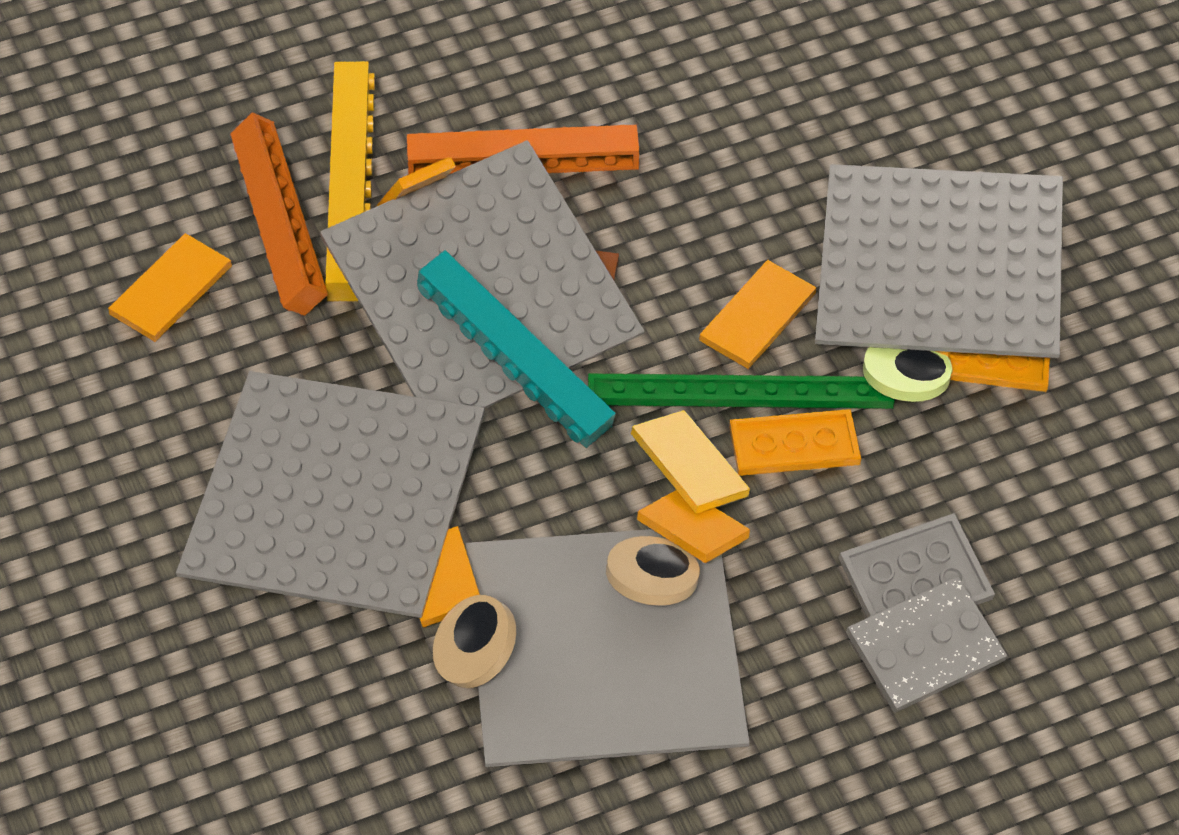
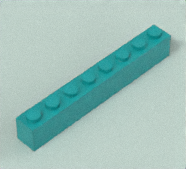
M446 250L418 271L417 287L420 293L427 299L431 298L438 305L443 316L454 320L459 325L463 335L470 340L473 339L481 347L483 354L488 359H494L502 367L504 374L510 380H516L523 387L529 399L540 403L545 408L548 417L554 422L558 421L566 429L567 434L574 442H580L585 448H588L612 427L616 413Z

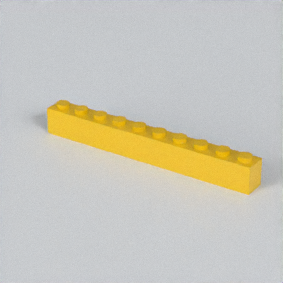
M368 61L334 62L328 228L371 209V203H366V198H372L371 181H367V176H372V159H367V155L373 154V137H368V133L374 132L373 115H369V111H374V94H369V91L375 90V74L369 73ZM327 248L325 280L328 293L327 302L358 301Z

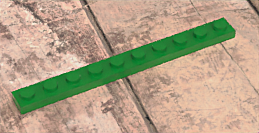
M588 373V387L607 405L893 409L894 407L893 398L881 394L867 382L865 377Z

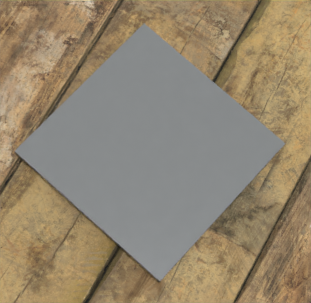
M528 140L449 174L447 177L396 200H390L320 231L321 238L414 397L488 408L524 391L523 387L516 380L512 381L504 374L502 367L494 359L490 360L483 354L481 347L473 339L470 340L463 335L459 325L454 320L443 316L438 305L431 298H425L418 290V271L444 250L460 263L569 369L645 333Z
M830 164L815 344L1059 358L1063 176Z
M249 371L176 575L189 579L422 618L484 417L485 408Z
M652 529L466 543L467 555L480 595L494 597L505 604L512 612L516 623V640L509 660L494 678L478 686L485 767L748 747L749 736L722 554L707 563L696 558L700 574L694 593L679 603L658 606L639 603L623 596L612 587L606 576L609 552L619 542L639 536H653L666 539Z

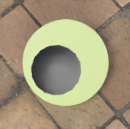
M869 347L864 357L863 374L867 382L885 396L902 401H925L941 395L948 388L952 374V364L948 356L936 351Z

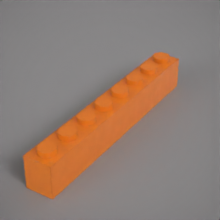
M252 112L230 133L234 144V151L237 154L240 171L243 174L247 193L253 207V214L256 217L260 236L267 253L266 257L270 263L273 280L277 286L280 303L286 310L305 316L328 295L274 121Z
M637 125L407 134L408 175L447 157H451L456 166L449 173L452 174L527 140L548 173L639 170Z

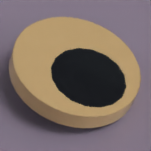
M653 536L633 537L619 542L609 552L606 565L607 579L616 591L633 601L658 606L679 603L690 597L697 588L700 574L699 564L693 555L668 539Z
M488 595L471 596L455 605L444 617L435 635L433 660L438 673L445 680L462 688L478 687L494 678L509 660L516 640V623L510 609L502 602Z

